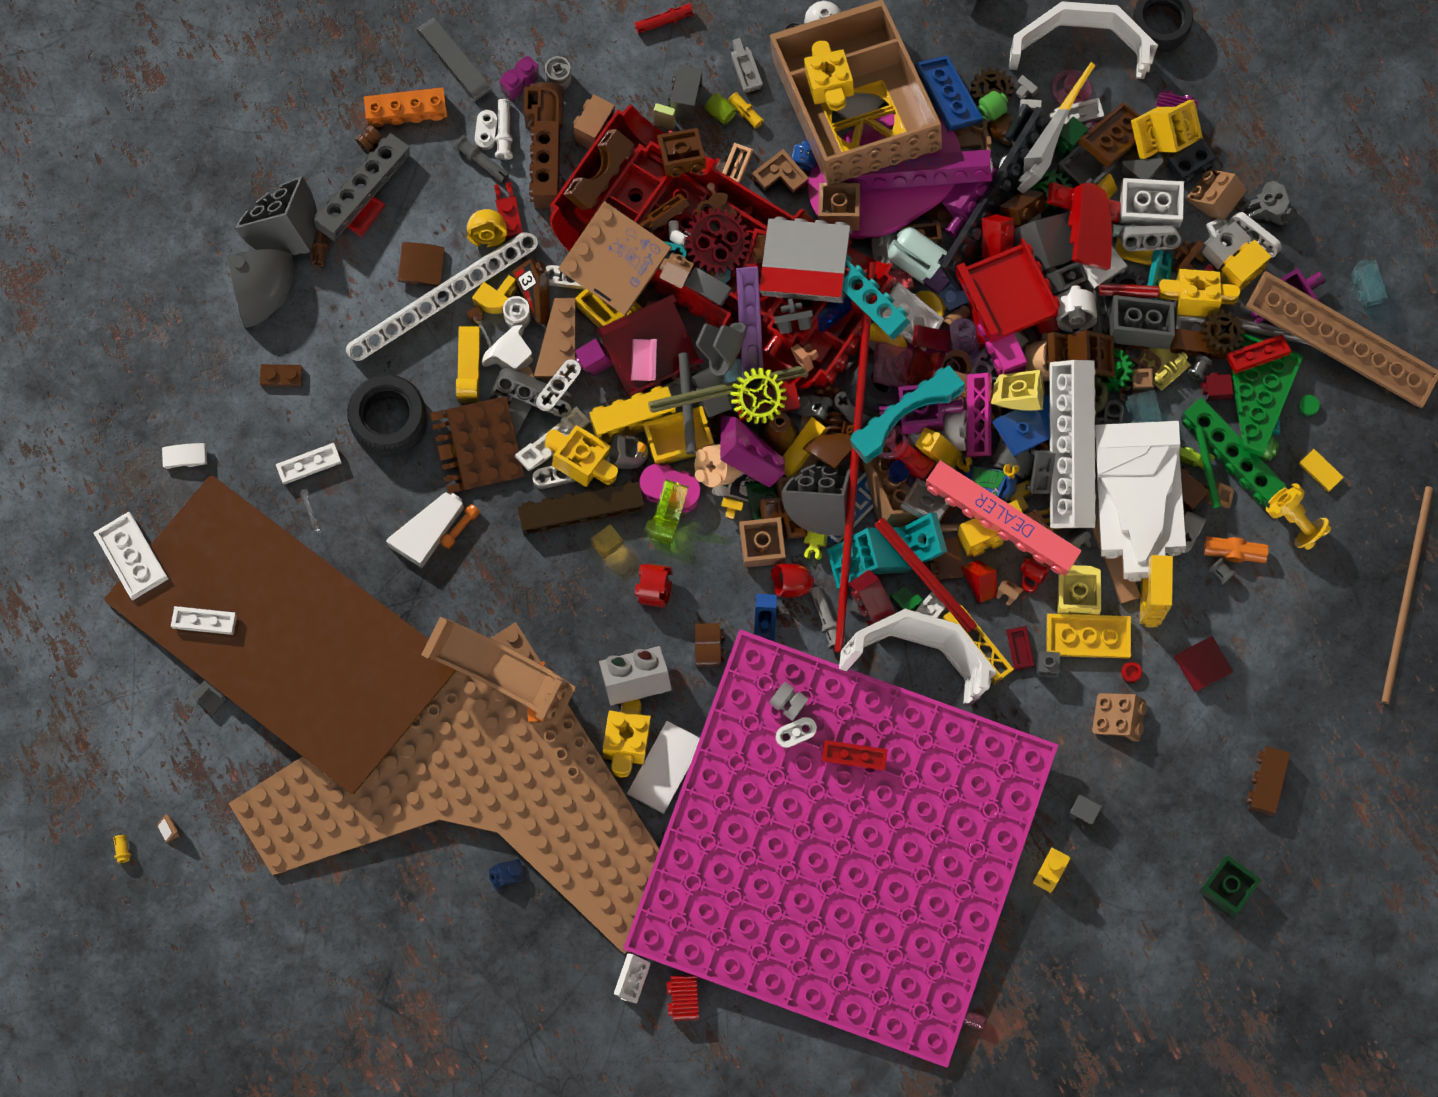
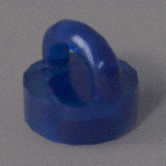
M900 459L895 460L888 470V475L894 483L904 481L910 473L907 465Z

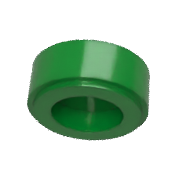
M1313 395L1303 396L1298 403V409L1304 416L1315 415L1320 407L1319 400Z

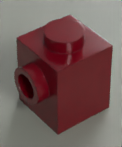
M1211 373L1206 376L1204 382L1201 383V393L1205 395L1206 402L1231 399L1233 395L1231 374Z

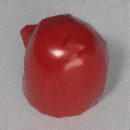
M775 564L771 569V579L777 597L798 598L805 596L814 585V577L804 566L798 564ZM781 570L783 573V583L780 581L779 577Z

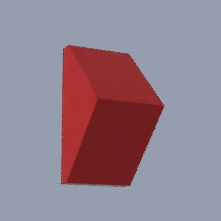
M981 560L961 567L978 604L996 598L997 576L995 569Z

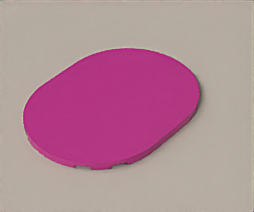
M894 114L874 119L889 130L893 129ZM938 117L941 123L942 149L927 154L961 152L960 144L954 131H947L941 118ZM864 122L859 145L863 146L885 139L886 136ZM854 129L840 138L851 143ZM818 163L815 168L811 169L808 183L809 199L817 217L819 209V183H826ZM954 184L860 191V231H852L849 237L865 239L877 236L878 238L896 232L943 201Z

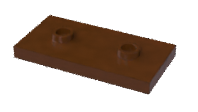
M1122 102L1084 134L1078 143L1109 168L1136 144L1131 120L1140 115L1125 102Z

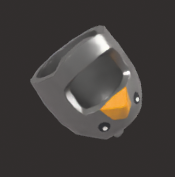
M616 433L613 436L610 444L609 459L610 463L617 468H638L649 458L648 447L641 439L627 434Z

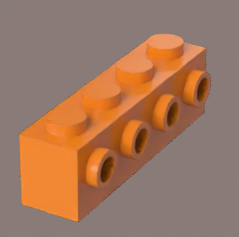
M443 87L364 96L367 125L375 128L382 127L384 124L401 125L403 122L410 121L420 123L423 120L431 119L438 121L447 117Z

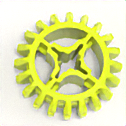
M752 368L750 369L751 376L747 371H744L743 376L745 379L737 377L740 385H732V387L738 390L737 392L730 393L732 396H737V399L731 400V403H738L734 411L742 410L739 414L740 418L747 414V422H750L754 417V424H758L760 418L762 423H767L766 416L770 420H774L773 412L777 415L781 414L777 407H785L784 404L780 403V400L787 399L786 396H781L782 392H786V388L779 389L783 381L775 382L778 375L774 374L770 377L771 370H767L764 374L763 368H759L757 374L756 370ZM754 379H762L755 389L745 387ZM768 382L774 390V399L767 394ZM760 390V394L766 399H758L759 402H757V397L750 392L759 393ZM743 393L751 399L750 409L744 404ZM764 402L771 404L768 410L762 413H755L760 404Z

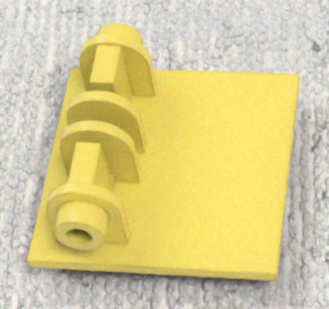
M1150 347L1148 349L1161 360V367L1153 377V384L1160 391H1163L1191 366L1186 360L1188 356L1184 352L1174 354L1170 352V348ZM1144 353L1143 358L1139 362L1143 363V360L1148 362V368L1152 366L1156 368V361H1148L1146 359L1147 354Z

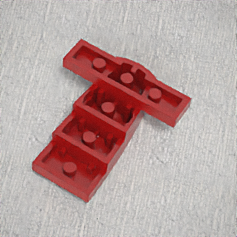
M1054 182L1050 183L1047 204L1070 210L1068 226L1072 227L1070 244L1074 245L1072 261L1105 271L1111 269V223L1119 222L1121 202L1108 199L1106 191L1093 183H1084L1075 188Z

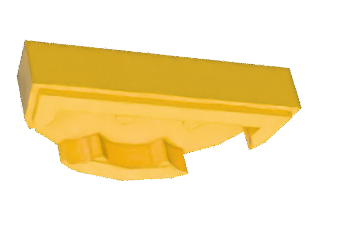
M931 291L915 293L921 301L941 317H944L946 307L943 299L937 293Z

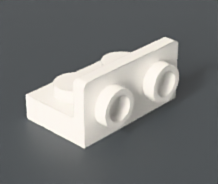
M627 954L614 995L621 997L624 1001L637 1003L651 962L633 954Z

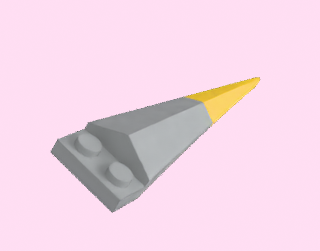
M1092 62L1024 158V174L1019 179L1022 183L1017 188L1021 193L1024 194L1036 184L1051 165L1054 150L1069 110L1095 67V64Z

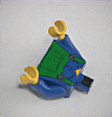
M962 457L958 459L957 466L963 470L962 475L1003 501L1007 502L1016 493L1017 476L1015 474L1020 470L1018 465L1013 466L1011 470V463H1008L1004 466L1003 471L972 466V469H969V466L972 464L970 457L966 458V465L963 463Z

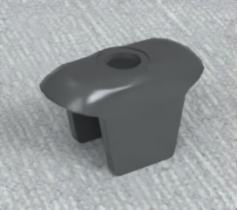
M733 323L729 326L722 325L720 329L710 324H704L696 346L709 359V368L712 374L720 376L731 370L740 353L746 335V325L744 323Z

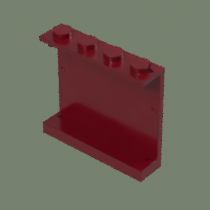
M674 294L597 329L627 396L637 393L644 394V389L650 386L652 389L664 385L662 381L670 378L671 381L679 378L678 354L680 353L689 354L690 372L700 368L699 364L704 362L703 359H699L674 303L677 301ZM632 339H657L655 381H631Z

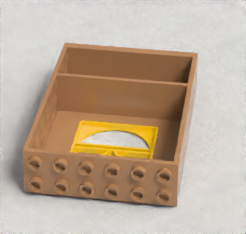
M883 0L871 2L770 35L773 63L827 186L942 149L941 123ZM818 41H827L832 52L844 49L853 79L854 94L868 93L876 95L886 101L889 106L832 123L833 110L829 109L827 102L814 104L805 74L804 58L812 56L813 44ZM894 114L893 129L889 130L874 119ZM864 122L886 136L885 139L863 146L859 145ZM855 126L851 143L844 141L836 133L839 130Z

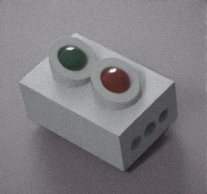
M660 646L646 650L637 649L633 653L609 656L607 659L599 661L610 706L671 691L668 670Z

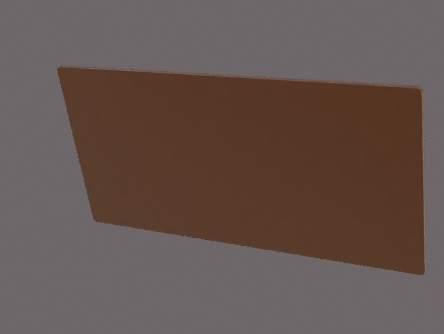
M209 476L149 545L166 573L168 580L134 600L130 598L121 580H119L104 598L105 602L350 794L357 792L457 671L440 662L422 656L421 654L429 640L427 637L214 476ZM174 606L234 612L237 614L234 635L173 629L171 622Z

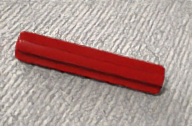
M1107 283L1099 285V295L1158 298L1160 293L1158 286Z

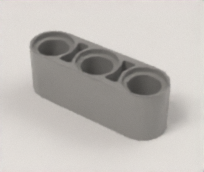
M1170 224L1128 226L1123 228L1119 235L1123 247L1128 251L1175 249L1181 243V237L1177 228ZM1171 234L1174 235L1173 238H1171V239H1166L1167 236H1169V235H1171ZM1151 235L1154 236L1153 239H1151V240H1146L1147 237H1149V236H1151ZM1131 236L1134 237L1133 240H1131V241H1126V239H1127L1128 237H1131Z

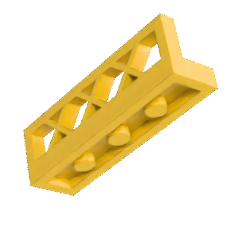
M951 612L943 616L942 620L960 624ZM977 624L973 631L979 634L978 642H973L980 651V646H986L992 650L991 658L986 657V659L997 671L991 678V683L995 685L1014 669ZM993 662L1002 663L1007 670L1000 674L994 667Z

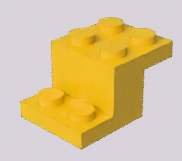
M1188 100L1176 107H1156L1131 120L1140 159H1146L1158 152H1178L1203 138L1195 100Z

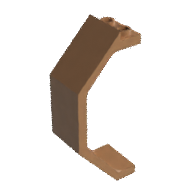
M443 617L439 618L421 654L428 659L440 662L493 687L537 713L535 717L551 722L556 726L576 689L574 685L549 668L491 638Z

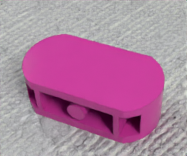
M653 464L642 472L640 487L644 499L660 504L666 480L674 482L668 508L681 513H687L698 505L700 485L689 472H677L667 464H662V466Z

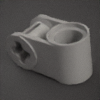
M839 392L835 396L833 409L836 413H841L845 416L843 420L854 424L855 407L852 406L845 392ZM845 400V401H846V405L842 404V405L840 406V405H839V402H840V401L843 402V401ZM864 413L862 425L870 418V416Z
M1187 511L1184 517L1185 538L1187 539L1185 553L1192 549L1197 536L1200 535L1206 522L1205 518Z

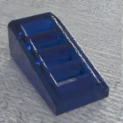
M844 293L843 303L828 302L818 315L819 332L823 333L852 310L851 298Z

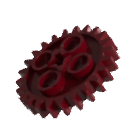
M718 207L714 213L712 208H709L708 214L702 210L700 212L701 218L695 215L693 217L695 222L690 221L688 223L692 229L684 231L689 235L683 238L684 241L689 242L684 249H690L691 252L688 253L687 257H694L692 263L699 262L698 269L705 266L706 273L713 269V273L716 275L718 269H720L721 273L725 274L726 267L729 271H733V264L738 267L740 265L739 260H745L746 257L742 253L749 252V249L744 246L750 244V241L745 240L750 233L743 232L747 225L740 226L739 223L742 218L735 220V212L729 216L728 209L721 213L720 207ZM709 223H716L718 231H712L709 228ZM728 233L735 236L734 243L727 241L726 235ZM716 237L720 239L717 245L714 244ZM704 239L707 242V248H701L698 245V240ZM726 247H730L732 249V252H730ZM717 250L724 253L725 258L723 260L716 257L715 252Z

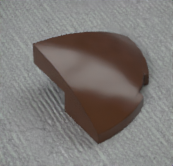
M843 433L821 435L808 442L803 447V450L816 460H821L833 470H836L843 460L851 455V435Z

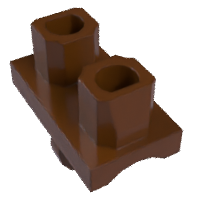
M1198 240L1197 243L1191 242L1189 245L1188 242L1184 241L1182 245L1180 244L1177 248L1173 249L1176 252L1173 258L1178 261L1173 266L1172 271L1176 274L1179 273V269L1197 270L1191 261L1193 258L1198 263L1205 260L1206 257L1201 253L1204 250L1202 248L1204 243Z

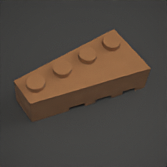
M575 298L554 299L534 378L547 384L565 361L571 359L576 361ZM571 365V367H567L568 370L564 374L565 378H567L571 372L575 373L573 371L575 368L574 366ZM555 380L553 383H563V382L560 381V380Z

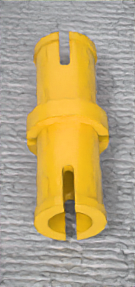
M737 92L729 97L728 101L737 107L739 115L742 118L744 117L754 129L762 125L764 119L753 110V106L750 103L748 104Z

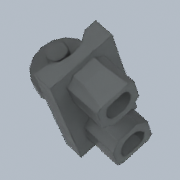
M790 298L787 299L788 305L781 306L782 313L789 311L790 314L773 317L774 323L778 324L780 333L785 334L792 332L790 323L792 320L798 319L800 330L810 329L813 313L812 310L795 313V310L802 309V304H793V300Z

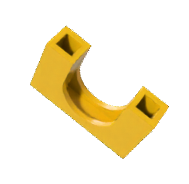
M1151 555L1148 578H1141L1140 624H1145V627L1153 628L1161 625L1172 606L1173 556Z

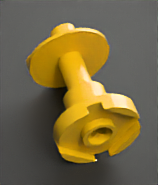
M1294 483L1291 484L1293 488L1288 490L1285 487L1278 491L1268 502L1271 506L1269 508L1266 507V511L1272 518L1285 516L1290 523L1295 522L1301 529V532L1297 535L1294 544L1297 548L1304 547L1306 550H1309L1316 544V540L1331 531L1330 522L1327 518H1320L1311 522L1306 517V509L1300 503L1305 492L1299 484Z

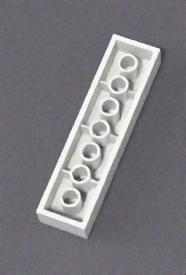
M1068 360L1050 362V451L1056 454L1050 488L1051 528H1095L1096 412L1094 361Z

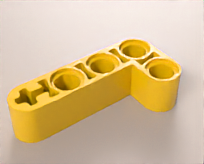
M459 326L456 397L458 403L479 402L480 326Z

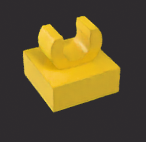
M724 497L721 506L728 507L725 517L734 519L736 510L742 511L745 501Z

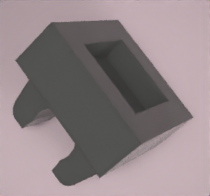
M1076 528L1063 538L1078 549H1080V545L1083 543L1086 547H1091L1089 539L1091 535L1088 530L1083 528Z

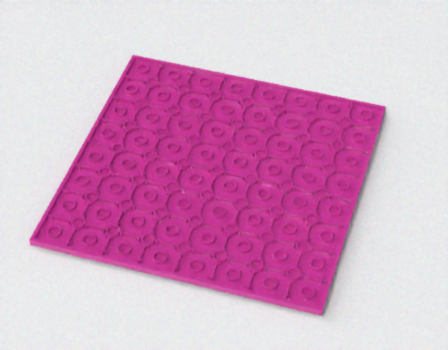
M739 629L623 950L948 1068L1058 744L854 670H840L837 664ZM785 681L795 688V693L800 692L809 699L793 721L783 714L782 709L777 710L769 704L772 697ZM804 717L814 720L817 730L812 738L790 748H783L777 744L776 733L781 727ZM807 725L802 726V731L805 733L809 732V727ZM783 734L782 739L784 741H789L790 736L788 734ZM824 740L888 749L885 771L821 762Z

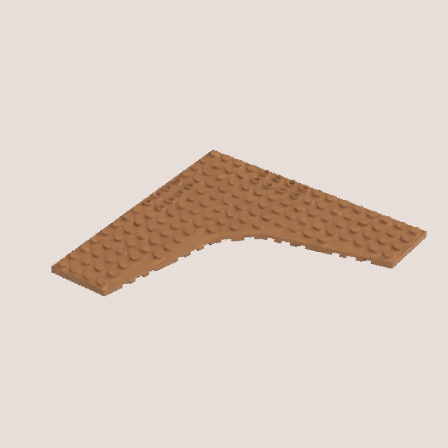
M516 622L491 637V639L540 664V659ZM459 671L453 674L355 794L347 792L312 763L301 757L228 803L272 875H277L438 820L499 833L624 954L628 952L623 950L659 852L658 846L569 705H567L557 726L548 721L528 722L526 705Z

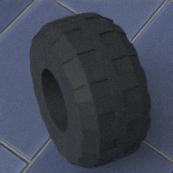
M876 354L868 355L863 413L870 417H880L879 406L884 407L899 403L898 387L904 386V380L895 364L887 358ZM859 359L849 366L844 379L846 396L854 407L856 405Z

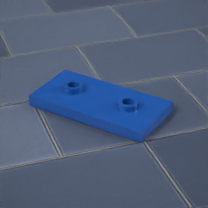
M948 55L914 63L924 89L947 131L982 123L984 119Z
M1050 394L1044 396L1043 410H1014L992 422L1013 457L1050 440Z

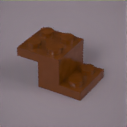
M1088 330L1069 335L1056 332L1048 333L1049 374L1050 362L1089 360L1094 361L1095 375L1108 378L1115 376L1113 336Z

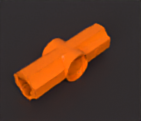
M1206 536L1203 555L1222 557L1230 562L1251 561L1266 563L1268 545L1246 542L1245 539L1237 537L1222 539Z

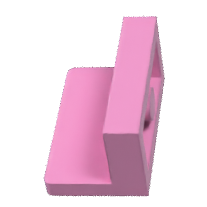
M632 339L631 381L656 380L657 339Z

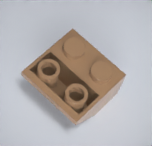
M1210 169L1202 175L1186 197V200L1208 216L1225 220L1247 189L1236 174Z

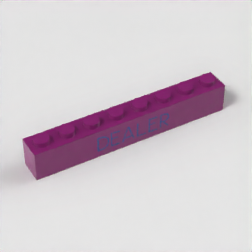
M991 149L925 154L915 159H909L896 165L881 168L878 171H871L859 177L841 181L840 183H860V191L992 181L993 164Z

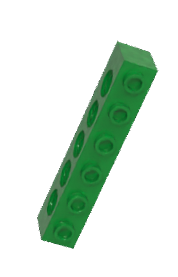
M1202 397L1182 414V424L1186 429L1192 430L1195 434V428L1202 427L1199 421L1203 420L1208 423V427H1203L1210 453L1215 456V459L1222 461L1228 473L1234 474L1239 479V484L1253 494V498L1258 504H1263L1265 507L1268 506L1270 499L1278 491L1287 487L1257 455L1243 450L1242 439ZM1213 436H1220L1222 438V442H1216L1213 439ZM1227 450L1235 451L1237 456H1229ZM1241 465H1248L1251 471L1245 472ZM1255 480H1262L1265 486H1258Z

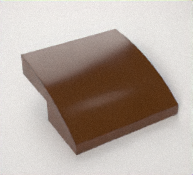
M402 242L397 281L412 285L420 283L433 287L439 286L445 247L424 243Z

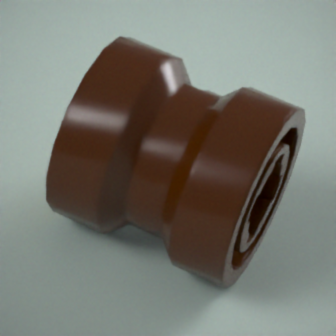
M369 125L365 129V133L358 135L355 141L365 152L370 153L373 150V146L379 144L383 137L373 126Z

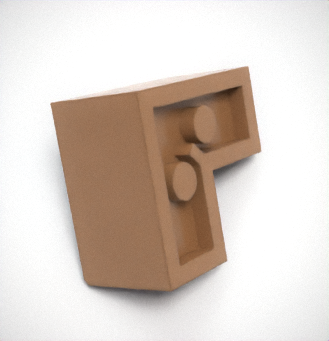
M782 149L752 173V182L754 184L758 182L766 190L781 179L794 193L802 186L807 188L809 178L785 150Z

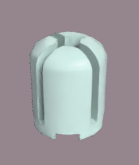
M907 227L901 230L897 235V240L894 239L890 244L888 258L895 265L924 284V279L926 277L931 279L940 267L939 259L942 253L946 256L947 251L916 229Z

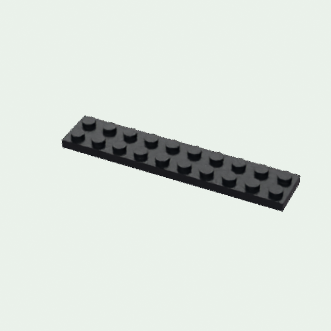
M1041 107L1035 108L940 265V268L957 291L963 292V288L956 275L957 265L965 263L967 267L982 260V218L995 214L1001 215L999 207L1020 193L1017 188L1022 183L1019 179L1024 174V158L1051 121L1045 110Z

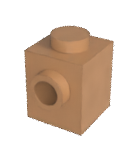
M671 253L669 259L664 258L659 268L662 270L659 278L682 289L694 263L686 260L682 255Z

